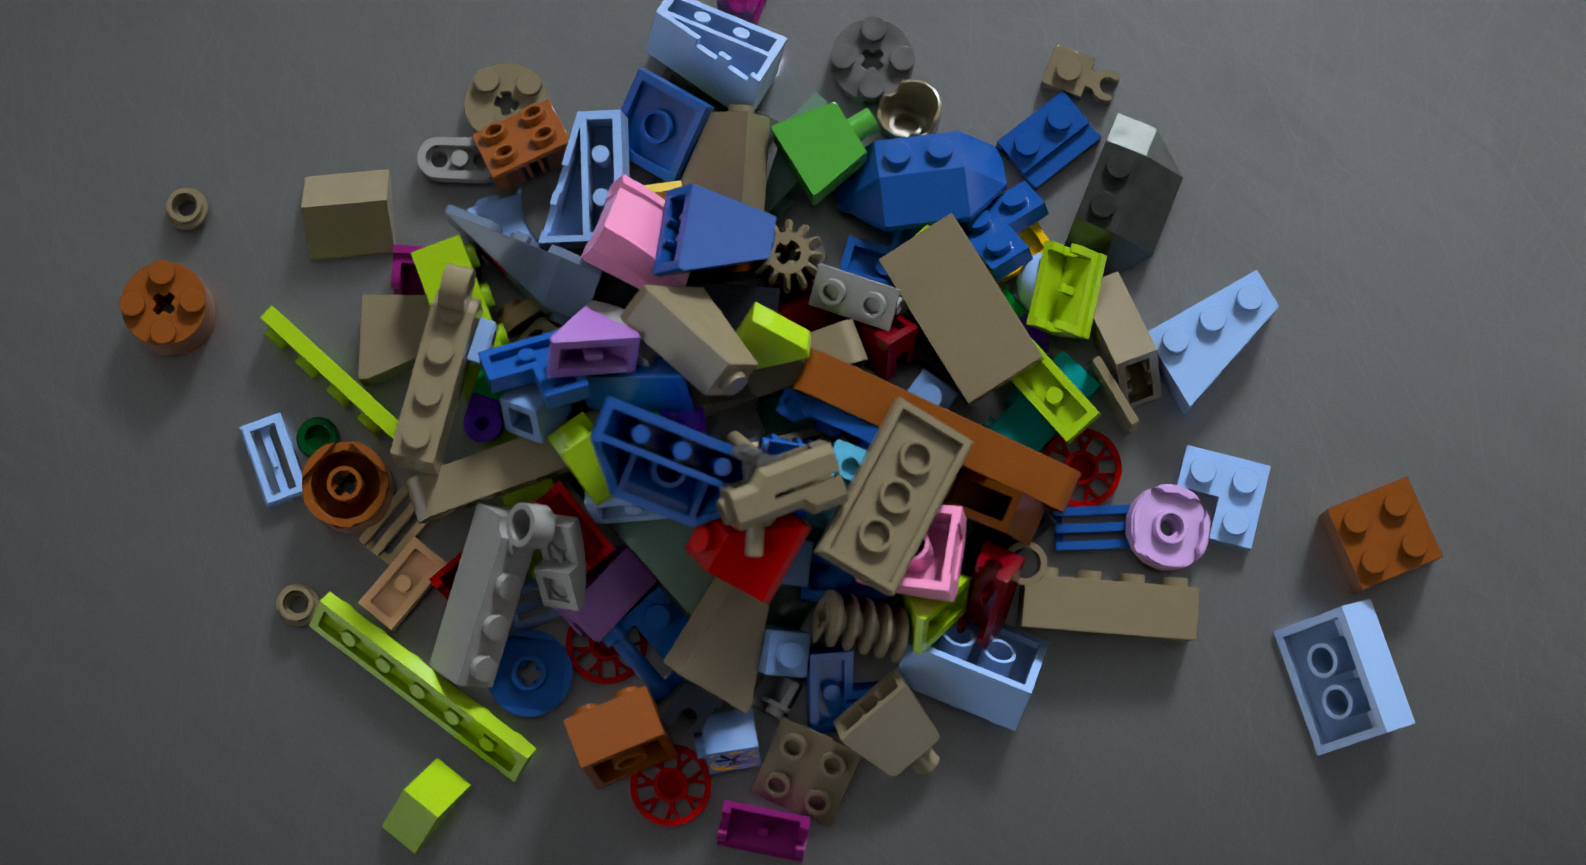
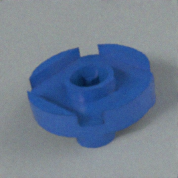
M520 630L507 637L492 688L488 687L494 700L507 712L523 718L541 717L557 710L568 697L573 684L574 669L566 648L552 635L539 630ZM528 662H535L536 670L542 672L541 679L534 680L532 686H525L524 678L518 677L519 668L525 669Z

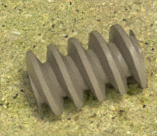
M834 589L825 592L819 600L813 614L811 635L814 643L820 638L822 632L826 633L825 643L829 647H833L839 636H842L843 650H851L855 640H858V651L860 654H867L871 645L874 644L875 657L882 659L887 653L888 648H890V657L892 662L895 663L900 662L904 655L910 631L909 617L906 609L902 606L890 608L886 602L874 604L870 598L865 597L858 600L854 594L850 593L841 596V593Z

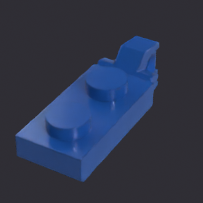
M788 387L784 390L776 409V413L793 424L804 419H811L817 422L814 427L816 431L837 440L842 433L857 440L855 446L864 450H868L879 429L878 426Z

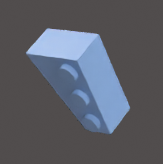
M664 0L655 13L646 52L727 108L730 104H743L753 106L755 111L776 78L787 38L696 0Z
M621 109L577 111L562 161L561 174L556 190L552 194L551 207L544 230L541 231L538 244L544 249L549 250L552 244L563 249L585 248L592 238L606 204L605 198L610 186L622 174L630 177L628 118Z
M1257 270L1148 331L1157 348L1160 377L1183 415L1191 409L1278 309V303Z

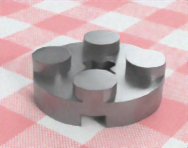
M872 16L865 20L857 21L846 27L834 42L830 56L833 79L841 92L850 99L864 103V101H878L879 104L883 95L894 92L902 80H911L915 63L912 44L899 27L884 21L880 17ZM868 52L871 54L879 53L882 56L880 63L883 67L879 70L874 67L866 70L862 66L865 62L863 55Z

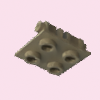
M782 716L751 793L800 815L811 817L812 820L831 828L861 759V755L838 740Z

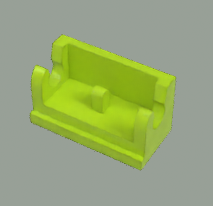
M1045 241L1026 324L1055 337L1089 339L1107 255L1097 253L1074 243L1071 244L1070 248L1055 241Z

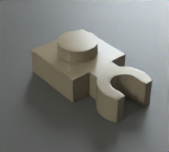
M1056 44L1040 87L1056 93L1064 91L1069 98L1080 101L1083 91L1091 93L1092 98L1097 103L1110 105L1113 96L1104 93L1100 89V84L1110 82L1111 84L1118 85L1121 76L1112 70L1093 71L1095 58Z

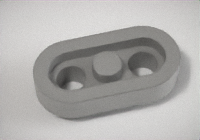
M433 137L426 140L418 150V165L422 173L432 181L481 184L493 181L488 167L485 169L475 167L477 159L482 157L473 138ZM437 156H446L448 161L445 166L438 168L433 165V161Z

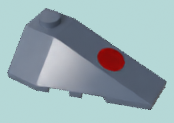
M448 204L445 210L448 222L468 242H473L474 247L545 315L550 316L548 321L559 329L578 313L589 300L600 301L604 291L605 271L580 259L581 256L552 244L548 252L542 250L543 247L532 240L533 238L530 235L520 231L512 232L510 237L502 234L503 228L497 223Z

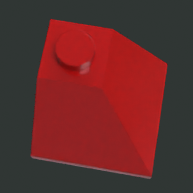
M794 511L775 518L771 525L765 527L763 556L752 557L745 555L746 530L740 531L732 527L731 524L726 526L720 517L696 526L684 549L708 573L755 599L770 604L811 527Z

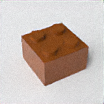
M1408 476L1328 508L1319 515L1353 595L1427 566L1443 557Z
M637 686L624 688L614 694V699L600 705L596 703L583 705L573 711L572 717L563 720L580 767L597 789L678 756L667 725L660 721L662 712L646 686L641 688Z

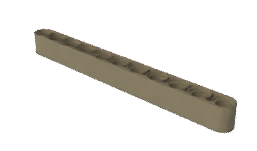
M853 319L841 321L810 332L812 338L810 348L827 353L855 367L868 361ZM805 359L754 370L747 378L746 386L734 395H704L691 383L694 406L705 407V419L707 422L720 417L721 414L727 415L782 395L786 387L792 389ZM601 410L585 414L594 426ZM567 420V421L562 422V423L557 427V429H559L560 427H562L564 424H566V423L569 422L570 420ZM520 437L442 465L439 476L426 473L415 475L407 479L405 485L418 522L422 524L476 506L477 502H487L567 473L570 469L553 448L548 438L541 444Z

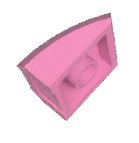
M622 174L610 186L605 198L606 204L592 238L586 244L580 259L638 289H641L643 285L685 287L691 272L662 277L653 275L665 200L639 182Z
M941 504L896 593L941 601H954L958 592L966 542L967 518L963 507ZM855 577V579H856V581H857L858 583H862V584L868 585V584L864 583L863 581H861V580H859L858 578Z

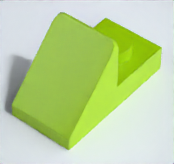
M582 412L547 436V438L596 506L599 507L613 496L609 493L590 441L594 425Z

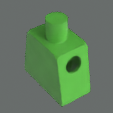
M833 102L773 125L771 127V139L814 206L864 165L867 160V151L861 141L879 131L880 128L868 108L846 119L838 104Z

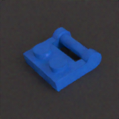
M656 586L633 606L601 641L607 648L612 646L650 689L649 692L656 703L666 698L685 679L674 670L663 678L625 635L629 629L635 626L663 659L669 653L687 624L688 619L661 588Z

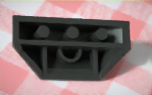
M1117 113L1064 246L1070 248L1072 243L1078 244L1097 253L1107 255L1103 276L1120 272L1152 257L1183 180V176L1157 128Z

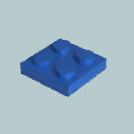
M639 68L621 107L622 112L628 118L629 160L666 182L681 180L707 119L715 107L648 69Z

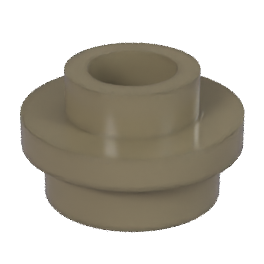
M190 187L174 191L168 197L165 204V213L168 220L175 227L182 230H191L199 227L206 220L209 211L208 202L204 195ZM185 204H194L195 209L191 215H181V208Z
M293 583L283 588L276 600V610L279 617L285 623L301 627L311 622L320 600L316 591L310 586L303 583ZM296 598H304L306 601V607L300 613H294L291 608L292 602Z

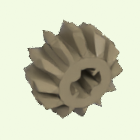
M786 220L784 232H780L775 225V242L770 258L755 261L762 264L756 267L754 273L757 278L771 274L767 279L766 287L775 288L778 281L783 282V293L790 294L791 282L795 281L801 291L808 288L804 275L815 279L818 270L814 265L824 263L825 254L814 251L821 245L819 236L805 240L809 233L808 225L803 224L796 233L793 232V221ZM790 249L795 251V260L797 262L789 260L785 265L780 263L779 252L787 254Z

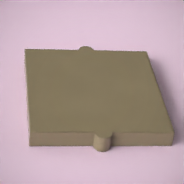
M1098 356L1087 362L1089 367L1087 372L1101 384L1098 394L1123 435H1131L1138 431L1136 425L1139 419L1102 358Z

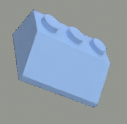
M1371 599L1344 605L1274 631L1318 756L1415 724Z
M957 620L921 655L913 652L910 641L908 642L898 670L912 691L920 692L947 703L954 708L962 709L989 720L996 725L1016 731L1033 691L1050 641L1005 624L987 649L976 645L978 633L981 629L974 625H968L965 631L960 634L956 629Z

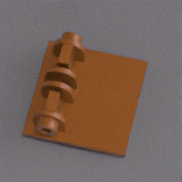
M549 99L539 104H531L520 113L503 121L490 123L483 130L472 134L498 191L503 188H507L509 191L527 182L521 169L524 166L531 180L535 179L529 165L537 161L543 175L546 174L547 171L541 160L544 157L550 170L561 166L569 141V136Z

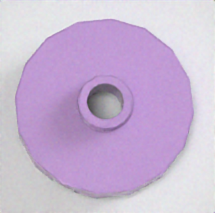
M1162 484L1143 491L1131 503L1126 515V537L1131 550L1142 563L1156 570L1175 571L1191 565L1205 553L1210 540L1211 521L1207 510H1203L1202 505L1198 502L1201 500L1194 492L1180 485ZM1162 521L1169 525L1170 532L1168 536L1161 531Z

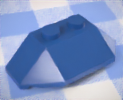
M961 131L873 141L865 147L867 160L864 165L835 188L839 210L847 214L850 212L860 220L888 232L921 228L927 224L931 226L950 213L954 215L958 223L970 222L997 195H1000L1007 189L1001 148Z
M606 396L590 435V441L610 495L693 528L720 518L716 501L721 499L720 488L743 480L742 466L744 461L730 455L731 449L735 446L642 408Z

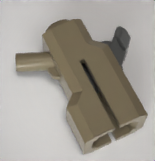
M819 439L785 453L771 456L744 443L732 448L730 451V455L744 461L742 466L743 480L720 488L721 499L717 500L716 504L720 517L726 526L731 524L732 527L740 531L746 530L745 555L762 557L765 527L771 525L775 518L798 509L816 514L848 502V494L842 475L838 474L833 477L831 473L840 469L829 442Z

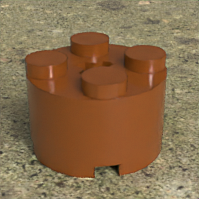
M161 259L143 267L128 281L119 301L122 317L128 329L148 349L160 355L169 356L191 353L200 348L209 339L214 330L216 319L213 295L191 269L179 263ZM168 304L175 307L171 314L163 310Z
M333 442L326 444L311 455L303 468L302 495L304 503L316 518L338 532L359 534L375 525L388 511L393 496L396 493L394 479L388 466L371 448L359 442ZM345 480L353 483L356 489L352 494L344 493L341 484Z

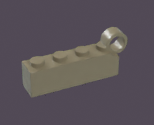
M448 263L444 270L439 290L437 289L430 307L390 450V455L396 467L439 476L470 363L467 360L468 353L480 317L483 315L480 299L472 298L476 278L475 269Z
M1018 542L1007 548V550L1013 553L1018 549H1027L1037 559L1035 573L1029 578L1020 577L1017 584L1020 585L1017 627L1185 641L1197 640L1200 588L1188 587L1187 578L1162 577L1161 585L1145 583V575L1119 573L1118 581L1101 580L1102 572L1091 570H1076L1075 578L1058 576L1059 568L1047 567L1046 554L1037 544L1031 542L1030 546Z

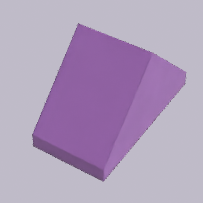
M584 306L550 337L546 369L548 378L635 372L640 335L638 331Z

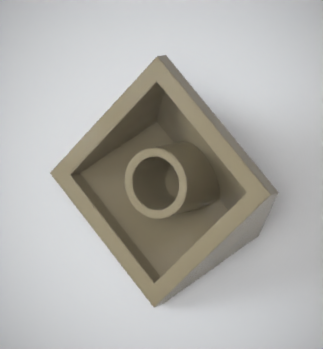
M389 169L305 177L301 212L310 259L312 261L393 254V245L396 242L391 172Z

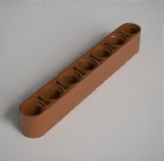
M810 348L809 358L804 360L792 387L793 390L815 400L818 399L880 427L894 399L900 396L974 441L961 468L1020 490L1046 505V508L1064 514L1082 474L1074 468L817 349Z

